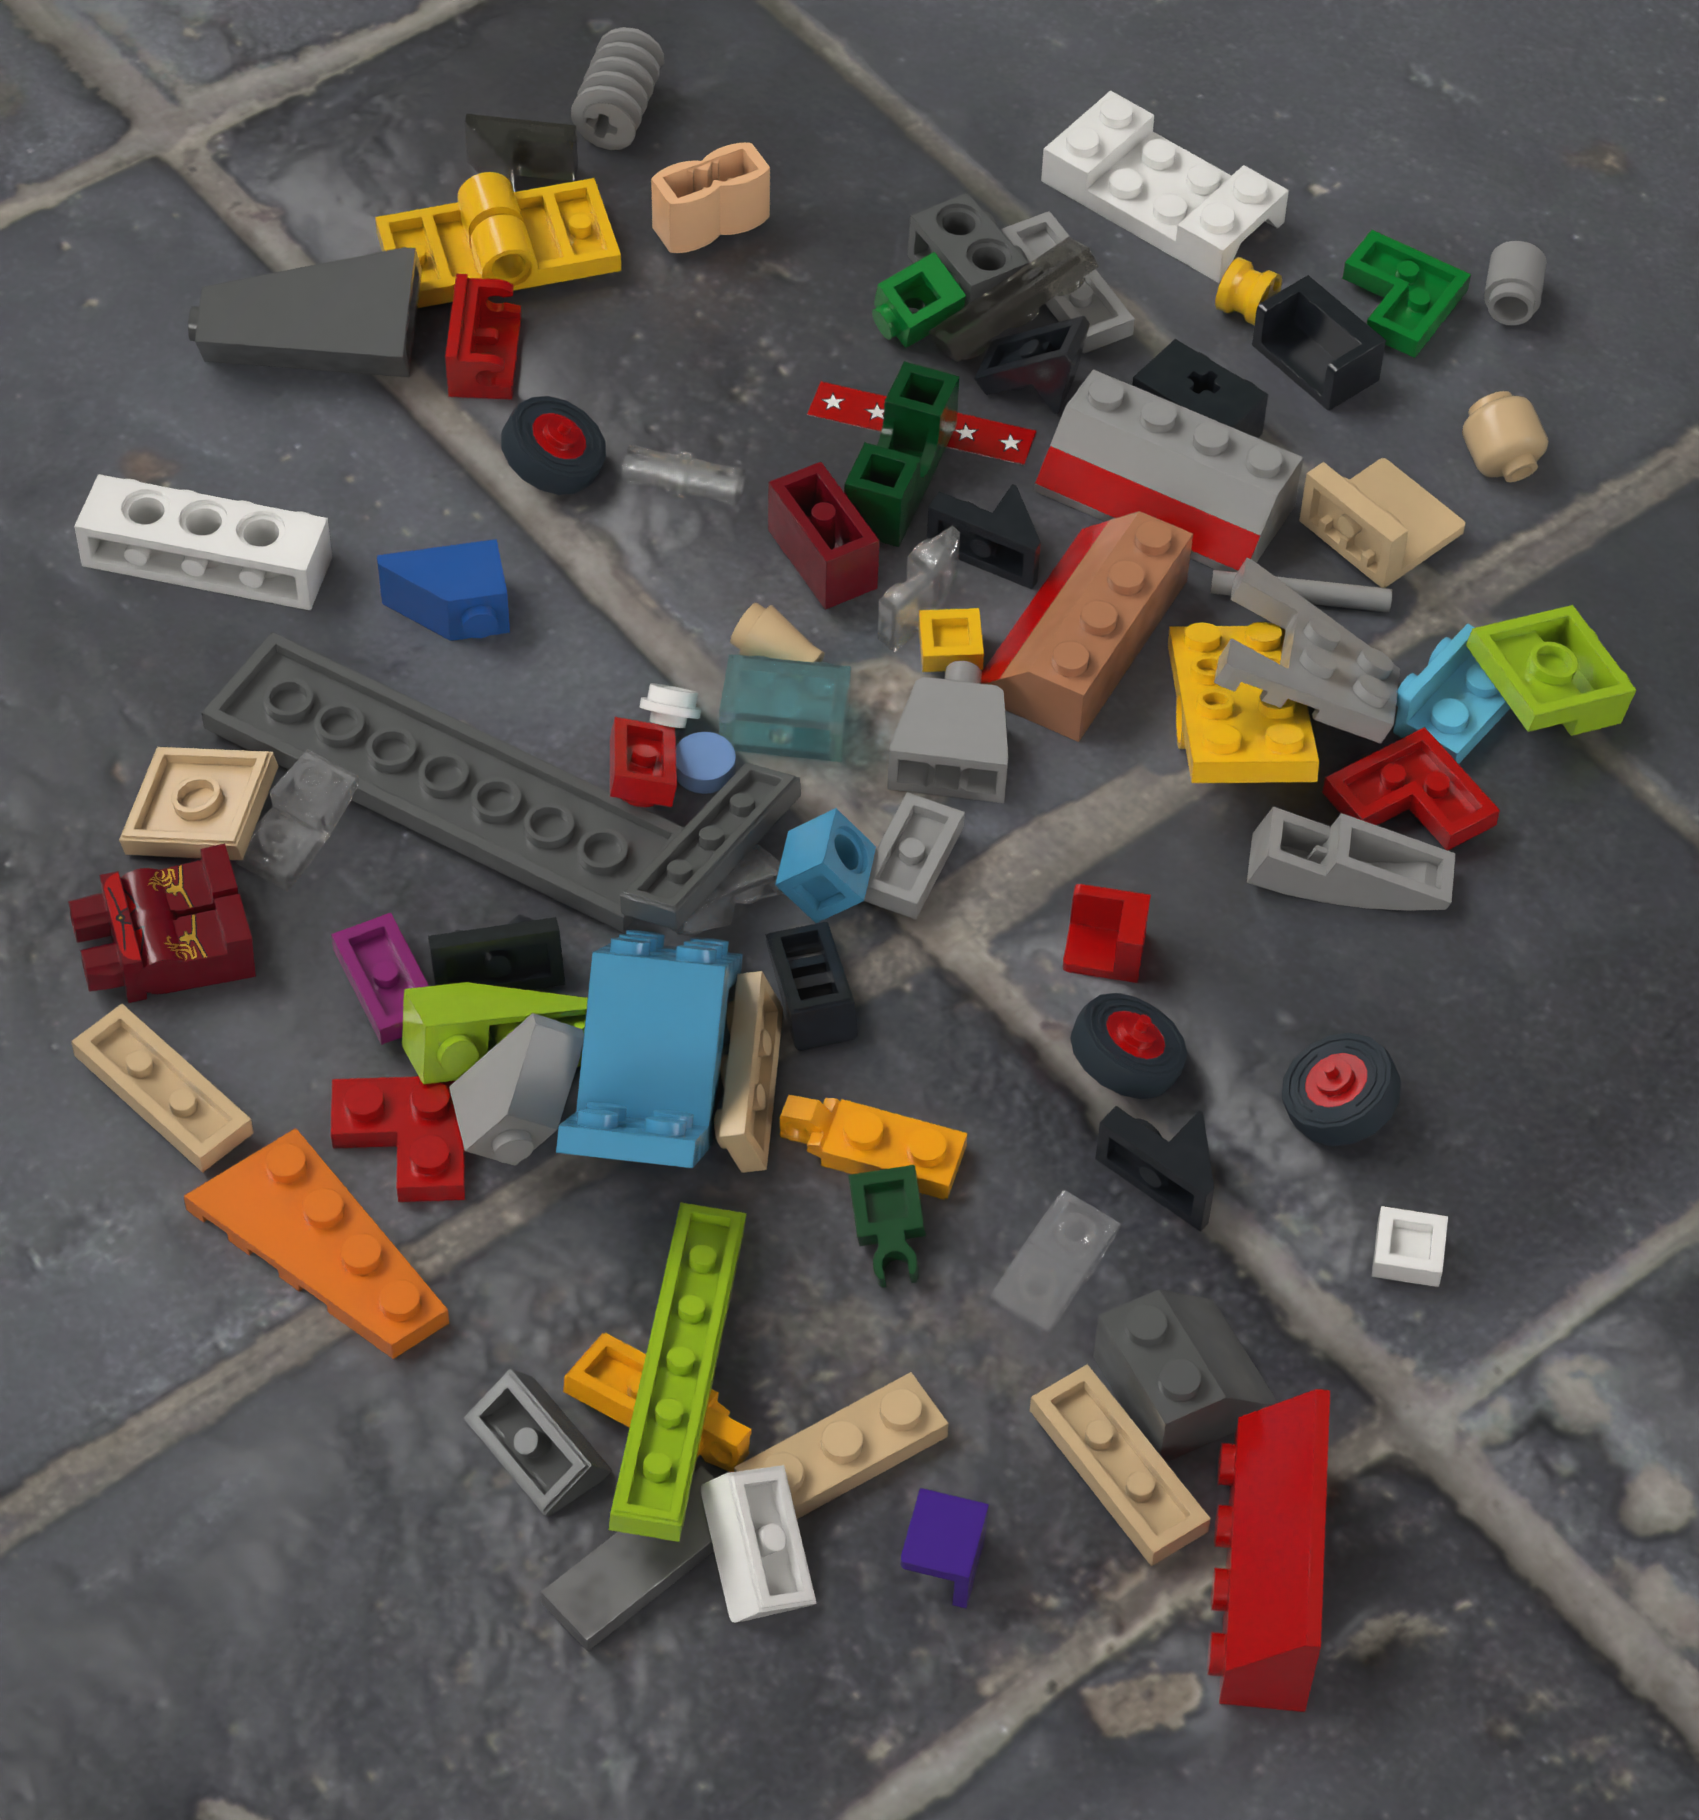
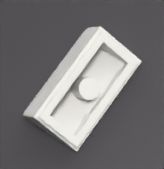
M784 1465L729 1472L702 1484V1501L731 1622L752 1620L817 1604Z

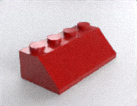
M1315 1389L1238 1417L1234 1444L1221 1443L1218 1485L1230 1486L1229 1505L1218 1504L1214 1547L1227 1548L1226 1568H1214L1211 1611L1224 1612L1223 1632H1211L1207 1662V1675L1220 1676L1219 1704L1297 1712L1306 1711L1321 1649L1330 1390Z

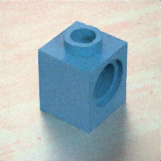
M835 808L788 831L775 885L815 923H818L865 900L876 846Z

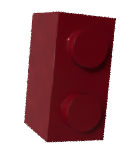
M821 461L768 482V531L825 610L878 589L879 539Z

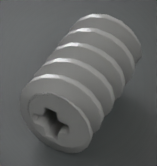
M623 27L613 29L603 35L597 45L596 52L584 76V81L571 107V119L576 130L585 140L597 147L608 150H622L631 145L636 136V130L642 121V115L648 106L654 86L660 77V68L664 65V53L660 45L649 34L635 28Z

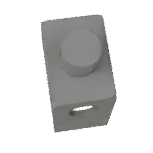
M955 661L946 667L944 679L922 677L915 681L890 743L887 789L1004 803L1008 768L1004 691L996 685L981 684L982 672L977 665L968 661Z

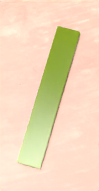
M680 1202L609 1521V1530L680 1542L745 1230L746 1213Z

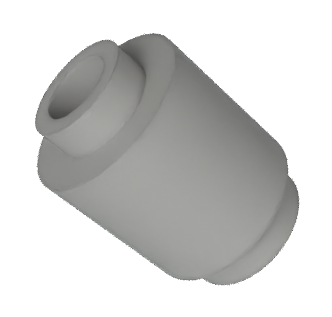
M1509 241L1497 246L1491 254L1484 301L1491 317L1499 323L1505 325L1523 324L1540 307L1547 261L1544 253L1535 245L1524 241Z

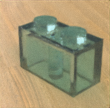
M729 654L719 710V735L725 737L737 752L842 762L850 711L852 667L832 665L826 662L812 663L773 659L766 656Z

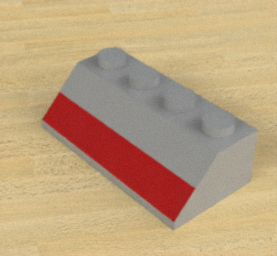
M1093 369L1064 409L1036 479L1034 491L1104 522L1140 511L1193 533L1190 559L1216 570L1238 572L1246 558L1257 563L1296 506L1303 457Z

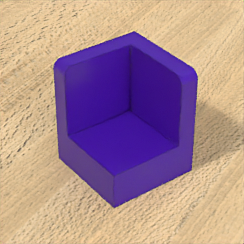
M920 1488L901 1553V1567L905 1570L954 1581L953 1606L967 1609L986 1538L989 1504Z

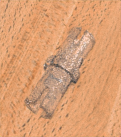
M630 444L627 449L628 454H625L622 468L623 481L673 491L672 496L684 499L689 494L715 499L736 506L740 502V496L738 495H742L745 484L746 471L744 468L723 466L695 459V453L681 451L679 455L650 450Z

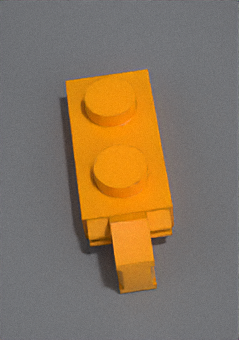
M788 1095L780 1115V1137L807 1144V1152L820 1157L821 1166L849 1174H858L915 1165L919 1193L944 1200L949 1197L967 1146L968 1133L844 1099L839 1101L837 1098H825L822 1103L816 1099Z
M606 1332L602 1333L564 1376L563 1392L630 1428L646 1354ZM711 1389L697 1457L701 1455L705 1462L729 1472H734V1467L743 1463L749 1455L752 1429L728 1416L730 1411L718 1402L719 1392Z

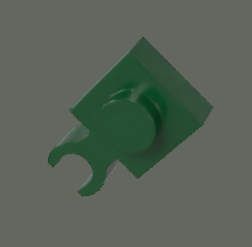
M915 1165L848 1175L859 1246L879 1244L873 1257V1269L879 1286L882 1288L887 1287L884 1270L890 1262L895 1260H901L908 1264L911 1283H916L919 1279V1266L915 1252L907 1244L906 1239L924 1237L926 1233Z

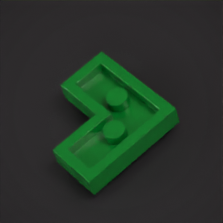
M1371 230L1346 260L1342 279L1384 298L1367 319V325L1386 340L1385 345L1415 358L1466 294L1471 274Z

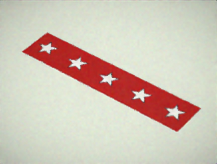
M821 381L807 415L881 432L884 420V402L887 396ZM957 413V425L946 447L1024 465L1037 431Z

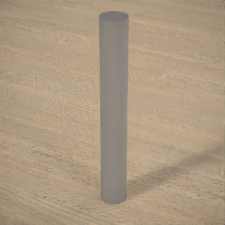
M1213 570L1210 594L1231 596L1237 572ZM1276 577L1313 605L1390 613L1392 589Z

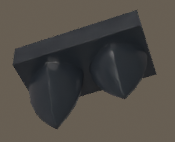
M518 915L509 924L465 931L457 929L451 933L428 936L434 986L469 982L535 990L565 985L560 930L556 917L533 920L529 917Z

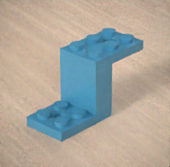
M627 930L626 934H619V938H611V943L592 953L577 1109L574 1114L558 1127L556 1153L693 1168L711 1148L728 991L737 982V974H741L743 954L728 952L729 941L691 937L690 941H684L683 945L675 947L664 945L665 934Z

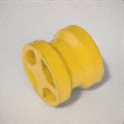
M1237 257L1229 265L1219 284L1215 299L1216 309L1228 314L1237 311L1244 315L1246 322L1255 326L1258 305L1280 292L1282 276L1270 270L1263 273L1256 271L1253 268L1252 262Z

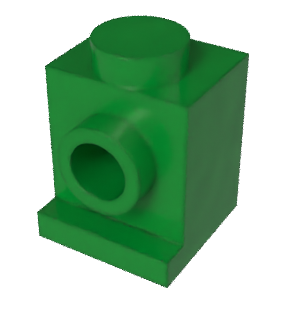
M933 252L877 285L874 301L876 308L872 310V316L877 328L886 339L890 340L897 336L903 346L907 348L949 323L953 325L961 321L966 294L937 254ZM909 308H916L919 311L912 314Z

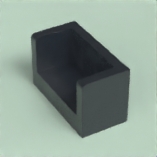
M1309 275L1258 305L1252 346L1328 411L1379 381L1386 340Z

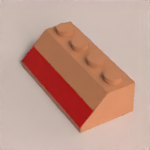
M1140 511L1081 529L982 671L981 684L996 685L1004 691L1006 711L1079 742L1186 584L1193 533Z

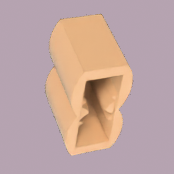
M736 143L721 147L708 154L702 161H685L673 164L659 171L651 179L652 228L670 253H684L700 249L712 243L719 235L739 234L752 230L770 217V167L752 143Z

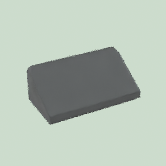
M509 1369L464 1417L465 1421L544 1516L550 1517L601 1483L612 1472L609 1465L532 1376Z

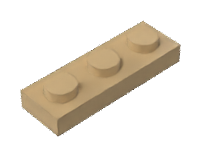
M757 971L737 974L735 1001L729 1002L727 1006V1025L731 1035L729 1054L723 1055L720 1067L721 1079L725 1089L722 1109L716 1111L714 1118L715 1135L719 1146L722 1149L726 1148L742 1173L767 1170L783 1018L781 1002L764 973Z
M120 1004L71 1041L74 1056L201 1172H205L253 1134L251 1118L124 1004Z
M1088 1364L1031 1397L1030 1412L1151 1566L1209 1531L1211 1518Z
M912 1372L735 1466L734 1472L784 1465L796 1518L798 1519L947 1438L949 1423Z

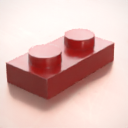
M614 717L610 735V797L621 798L626 803L637 807H651L655 804L672 807L677 787L675 727Z

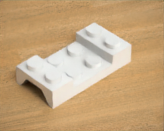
M1110 90L1044 148L1041 181L1218 283L1221 282L1227 268L1233 262L1241 243L1264 221L1277 229L1284 223L1289 190L1245 165L1232 176L1153 132L1154 114Z

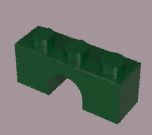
M905 361L900 368L884 402V420L878 444L873 445L864 442L844 485V493L879 539V542L900 547L957 425L960 376Z

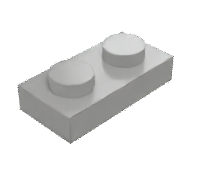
M907 792L875 851L864 901L917 919L964 828L965 812Z

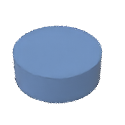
M697 732L686 736L677 744V781L685 789L701 794L714 793L719 791L735 775V750L725 737L712 732Z

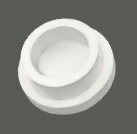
M650 683L648 697H641L639 706L642 709L651 711L650 722L675 728H686L687 718L699 719L701 715V708L696 707L698 692L663 684Z

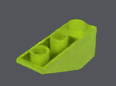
M469 982L404 989L402 1047L423 1084L456 1081L532 1013L581 1028L584 1033L588 998ZM582 1052L577 1067L581 1066Z

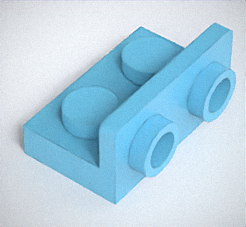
M1469 623L1453 639L1445 637L1439 642L1429 659L1428 666L1419 675L1411 673L1401 683L1397 690L1396 706H1398L1393 730V733L1404 738L1425 727L1458 764L1510 709V706L1466 647L1472 628H1475Z

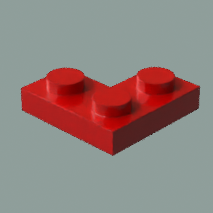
M1425 727L1325 777L1322 792L1340 813L1374 825H1379L1410 809L1447 851L1496 826L1500 809Z
M419 1076L332 1079L331 1140L333 1149L397 1147L396 1189L398 1202L465 1200V1150L449 1086L455 1081L423 1084Z

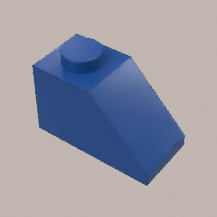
M497 539L377 555L380 593L383 605L450 641L484 638L490 635L510 633L508 594Z

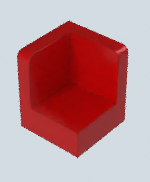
M1076 884L1072 898L1063 970L1069 973L1138 983L1151 895Z

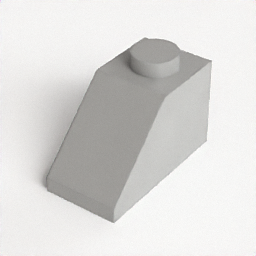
M532 1013L449 1086L466 1152L516 1166L557 1131L583 1049V1029Z

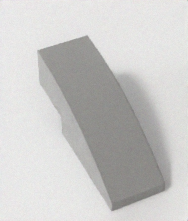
M1272 807L1252 833L1247 883L1285 895L1336 905L1404 911L1446 910L1452 902L1456 853L1343 813L1339 815L1330 827Z

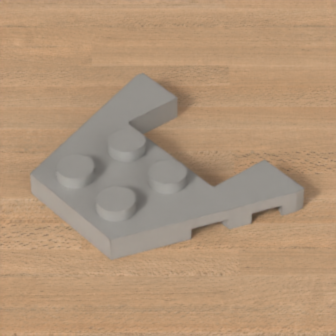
M1246 558L1235 575L1230 600L1285 630L1280 664L1231 638L1219 656L1214 683L1232 691H1236L1241 682L1263 690L1260 694L1261 701L1282 708L1287 699L1315 708L1312 713L1314 720L1381 744L1394 726L1400 668L1394 665L1386 654L1367 645L1255 561Z

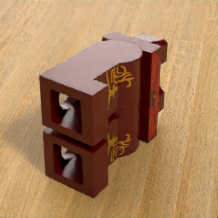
M225 843L200 849L201 860L160 870L140 868L130 871L120 877L119 871L99 875L102 893L68 901L71 923L77 943L109 936L112 939L110 944L80 950L89 992L124 986L127 1001L132 1003L146 1000L147 993L167 994L256 977L252 936L241 897L238 894L237 883Z

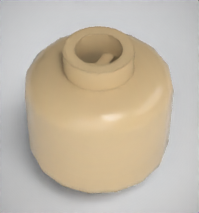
M1509 391L1495 392L1474 403L1469 409L1468 419L1464 422L1462 435L1477 469L1486 477L1504 476L1506 482H1516L1533 474L1538 468L1537 461L1547 450L1549 441L1532 403L1525 397L1512 396Z

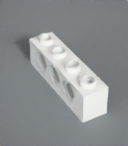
M98 474L74 526L83 567L310 611L332 560L328 518L301 511H288L257 505L249 501H236L199 494L191 490H178L142 483L134 479H121Z

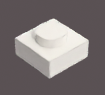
M1381 1206L1377 1224L1372 1277L1439 1287L1443 1272L1448 1216Z

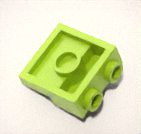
M1574 605L1472 628L1466 643V647L1528 732L1563 724L1569 734L1573 736L1621 724L1636 693V689L1630 682L1627 674L1620 669L1600 642L1594 630L1588 626Z

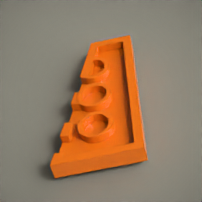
M296 1128L184 1195L186 1210L203 1223L208 1219L227 1233L228 1241L246 1254L250 1255L254 1252L276 1268L282 1280L299 1292L304 1288L327 1305L328 1313L392 1359H395L449 1324V1314L446 1306Z

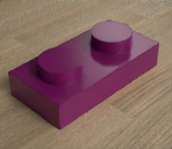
M388 913L331 934L333 950L381 1045L402 1037L404 989L429 986L392 913Z

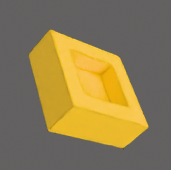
M979 608L919 610L918 629L922 672L946 671V667L955 661H968L977 665L980 670H983L984 650Z

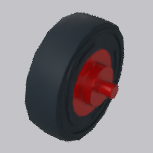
M551 396L531 397L514 408L502 429L501 450L509 466L522 480L541 491L556 495L578 493L594 481L606 458V442L598 425L585 411L566 400Z
M1121 993L1101 994L1088 1002L1076 1018L1070 1036L1073 1054L1084 1071L1102 1086L1120 1095L1137 1099L1159 1097L1171 1088L1181 1075L1188 1054L1184 1037L1172 1020L1157 1007L1137 997Z
M1355 1033L1329 1035L1308 1045L1293 1059L1283 1077L1282 1100L1294 1126L1311 1141L1328 1146L1354 1144L1375 1134L1391 1119L1400 1102L1401 1079L1388 1051L1371 1037Z

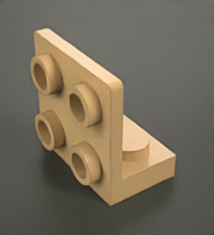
M1385 458L1379 459L1351 479L1342 477L1325 462H1322L1306 474L1299 521L1381 588H1386L1464 533L1465 521Z

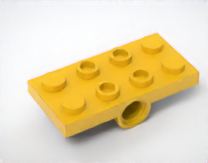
M484 172L472 176L462 184L458 191V202L375 217L376 232L382 251L403 247L416 249L422 268L418 308L453 302L456 273L468 274V278L504 280L513 284L515 291L622 271L621 253L595 178L514 192L512 184L507 177L495 172Z
M1203 622L1194 623L1189 626H1169L1168 650L1177 696V745L1179 749H1186L1191 783L1317 782L1319 758L1307 705L1287 699L1282 708L1261 701L1260 694L1263 690L1241 682L1236 691H1232L1214 683L1219 656L1231 638L1280 664L1285 636L1283 628L1268 622H1256L1249 626H1215Z

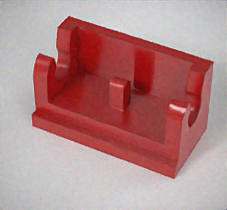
M456 273L445 354L448 397L512 400L522 319L521 305L506 302L497 304L491 302L488 297L501 296L504 298L513 296V284L500 279L468 278V274Z

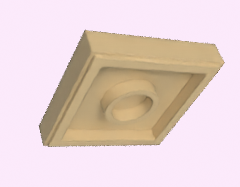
M157 747L119 839L125 855L201 858L200 849L225 843L230 860H243L279 767L274 753L268 751Z

